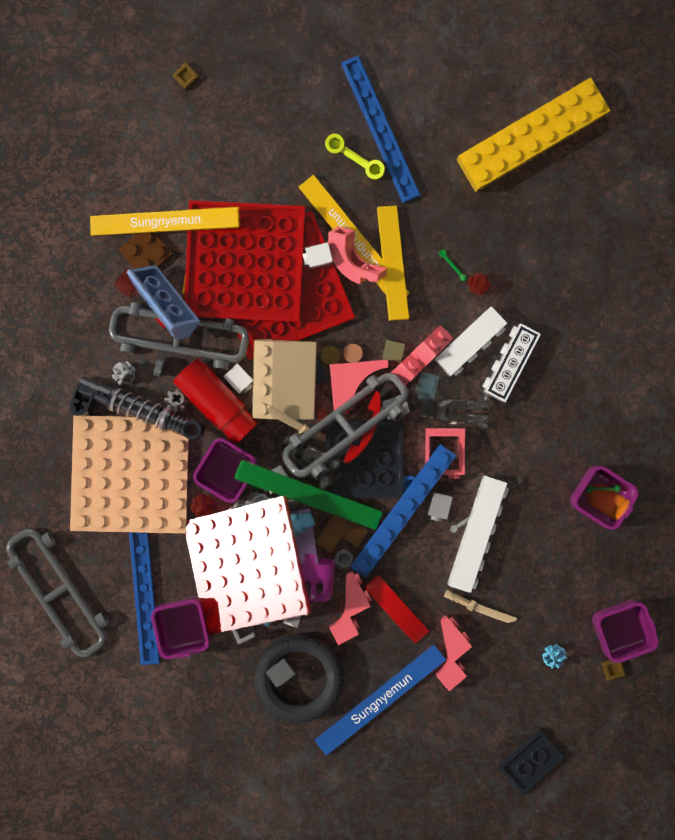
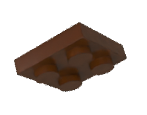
M155 233L135 234L118 249L134 269L154 265L159 267L173 255Z

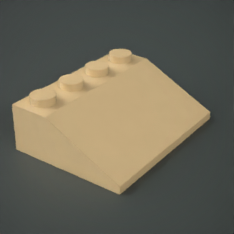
M272 339L254 341L252 418L277 419L270 415L267 406L271 405L293 419H315L317 342Z

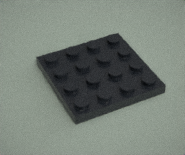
M333 421L326 426V452L349 436L338 421ZM368 421L348 422L356 431ZM380 421L368 444L353 460L348 463L343 462L350 448L349 445L326 462L328 469L326 474V491L345 498L401 497L403 495V422ZM364 434L351 444L358 447Z

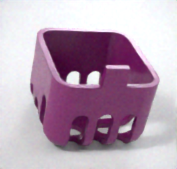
M305 553L304 563H301L304 582L311 583V592L307 593L308 601H327L333 594L335 560L317 558L318 564H315L316 554ZM318 582L323 585L321 594L315 593L316 583Z

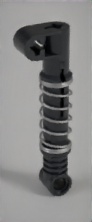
M82 377L79 380L70 402V410L77 416L91 415L97 402L107 406L108 410L113 412L117 410V414L122 412L127 417L129 415L135 417L136 421L139 419L145 421L146 425L148 423L153 424L155 429L159 425V430L164 432L172 431L192 440H200L205 434V427L201 422L185 416L182 417V415H178L170 407L163 410L160 403L152 404L151 400L145 401L141 396L135 397L132 392L124 393V390L121 388H112L86 377ZM81 396L90 399L89 402L80 400ZM80 404L85 406L83 410L79 407ZM193 425H196L198 429L195 435L190 433V428Z

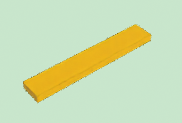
M397 206L378 207L377 215L383 267L387 268V275L384 279L389 321L408 320L409 313Z

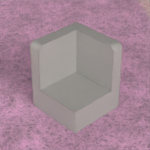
M253 625L232 630L238 644L256 636Z

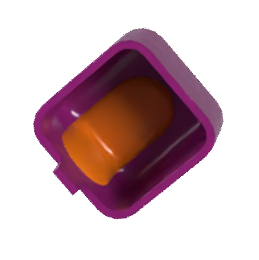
M592 466L587 470L571 495L570 504L575 510L601 527L614 530L621 525L624 518L628 517L633 510L632 506L637 500L638 490L634 485L603 466ZM589 485L594 487H615L620 485L621 491H593L589 493L586 487Z

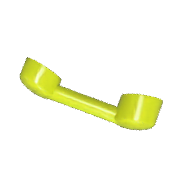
M331 134L326 138L325 146L330 153L338 154L341 152L366 169V174L370 179L377 180L384 175L385 168L382 162L378 160L369 162L345 146V142L340 135Z

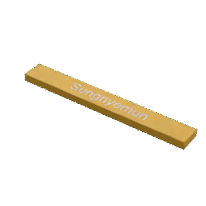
M314 175L299 186L302 193L332 229L340 226L355 230V249L364 261L383 267L382 258ZM383 277L376 284L386 295L385 279Z
M240 208L90 216L91 236L240 228Z

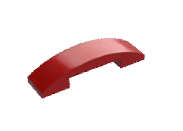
M375 391L367 408L374 412L372 418L380 412V393ZM377 424L364 434L358 447L353 444L350 445L343 462L348 463L365 448Z
M379 574L364 587L415 644L429 632L426 626L394 593Z

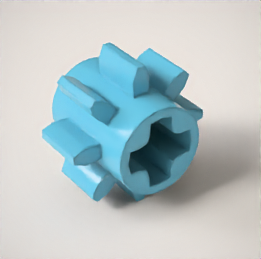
M558 644L554 646L549 645L545 648L546 652L542 655L547 666L553 669L565 665L563 661L567 657L564 648L558 646Z

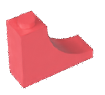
M388 360L330 365L334 410L355 395L358 386L368 375L377 370L388 368Z

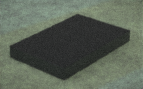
M539 728L499 763L497 767L516 789L524 795L566 757Z

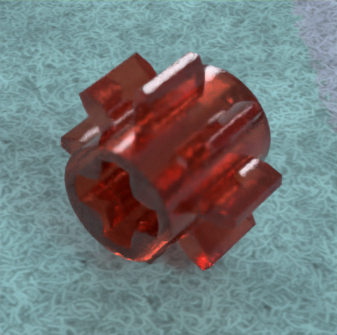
M475 273L474 277L470 276L468 278L466 286L470 287L469 292L483 296L484 291L489 292L491 283L487 282L488 276Z
M200 494L192 499L194 504H191L190 507L196 517H204L213 513L212 508L215 507V503L211 500L210 495Z

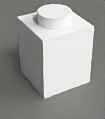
M328 243L305 248L306 253L303 254L305 265H309L310 269L332 264L333 261Z
M236 364L223 376L239 394L242 392L246 394L253 387L251 384L253 382L252 378L239 364Z

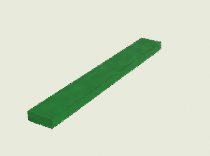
M241 460L235 475L237 480L375 530L383 513L380 510Z

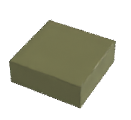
M386 340L382 359L401 363L405 344Z

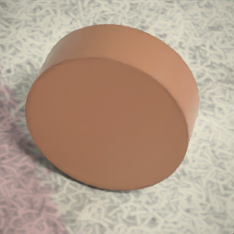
M349 344L343 352L345 360L349 363L358 362L363 354L361 347L357 344Z

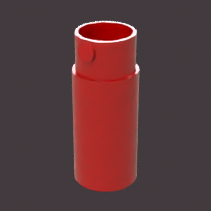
M200 357L190 363L174 379L173 383L235 445L258 425L259 422L256 418H252L253 415L245 408V404Z

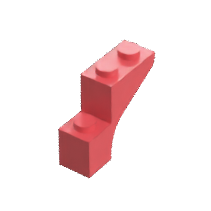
M441 325L438 326L391 373L396 374L405 385L408 384L454 338Z
M353 571L346 575L344 613L338 621L329 625L338 645L359 635L357 629L360 626L355 618L351 619V616L370 607L369 601H371L367 590L363 592L360 586L363 582L358 573L354 575Z
M445 615L441 619V626L447 658L443 667L436 673V676L450 691L467 677L464 673L466 668L460 661L457 663L455 661L472 646L469 643L471 641L470 637L465 632L460 633L457 629L459 624L454 618H448Z

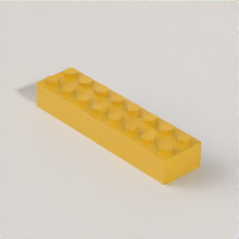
M589 78L460 154L456 160L473 189L477 192L606 116L611 110L592 78Z

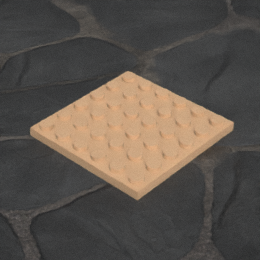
M74 416L70 531L186 533L189 439L172 431L159 430V425L155 429V425L150 423L146 425L145 421L140 419L136 421L135 417Z

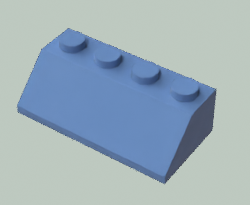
M157 265L128 270L127 274L132 284L175 340L190 337L200 321Z

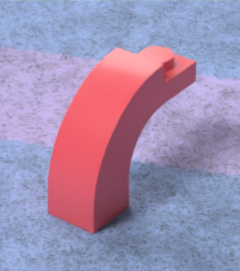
M340 226L331 230L328 236L331 257L343 275L358 284H361L366 279L370 282H378L387 275V268L367 263L358 255L354 244L355 230Z

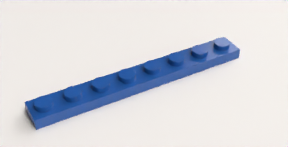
M442 444L437 447L350 566L353 570L365 578L368 576L456 457V454Z

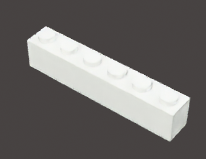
M483 475L447 583L449 586L471 593L472 589H476L478 584L476 576L478 571H482L484 565L482 558L484 552L487 553L491 542H488L490 534L493 535L497 524L494 522L496 516L499 517L503 506L500 504L502 498L505 499L508 493L507 483Z

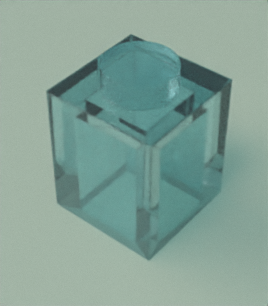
M420 372L414 393L418 395L417 399L428 402L429 398L434 399L440 376Z

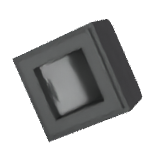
M285 658L266 671L276 687H279L296 674Z

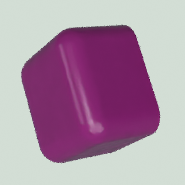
M216 439L194 472L193 478L200 487L225 502L232 503L240 497L248 484L235 479L241 460L258 465V461L255 456L227 439Z
M191 597L161 604L152 612L151 620L161 657L165 659L183 658L207 649L210 643V635L199 598Z
M636 600L617 604L600 610L593 615L592 622L602 651L612 662L620 663L654 651L658 646V638L655 632L657 630L653 620L650 618L648 609L644 604Z

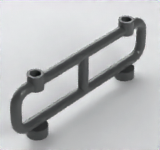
M131 302L130 306H120L113 311L111 316L109 334L115 342L121 344V352L135 354L136 346L213 359V368L228 370L229 363L241 361L247 353L249 334L243 326L236 325L235 320L224 318L223 322L198 318L200 322L197 326L239 333L242 339L239 353L236 355L181 346L182 339L175 340L174 338L173 345L118 335V319L123 313L159 319L153 310L142 309V304Z
M385 373L378 378L372 375L366 381L368 386L303 435L293 434L289 438L291 444L283 452V461L291 473L297 477H306L312 473L315 479H321L328 473V469L324 464L388 415L394 421L401 419L406 414V410L402 405L409 396L408 389L403 381L396 374ZM386 381H392L400 390L401 396L355 431L342 414L371 392L380 389ZM336 419L349 436L305 469H298L290 458L291 453L295 449L303 447L307 440Z
M25 529L19 532L7 544V553L10 557V560L7 561L9 567L13 571L18 569L64 638L61 641L64 649L69 650L71 648L79 657L91 656L106 643L104 628L110 625L108 618L103 612L96 616L93 614L50 550L57 543L49 532L43 536L33 529ZM28 536L34 538L64 583L46 596L24 566L21 557L14 550V546ZM67 590L99 636L98 642L86 650L79 648L77 641L69 633L49 603Z

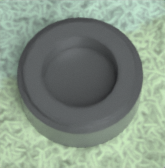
M158 357L153 372L154 376H162L166 364L165 358Z
M346 549L339 550L334 557L335 564L342 569L349 568L353 563L352 553Z

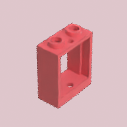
M425 428V464L431 457V436H458V469H446L442 475H448V478L459 479L460 475H465V429Z

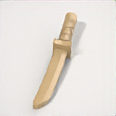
M267 406L270 415L297 429L299 435H303L310 429L306 421L301 423L273 406ZM321 432L313 436L322 442H326V435Z
M446 590L444 594L445 598L460 603L470 611L474 610L507 623L517 620L514 616L476 603L473 599L468 600L449 590Z

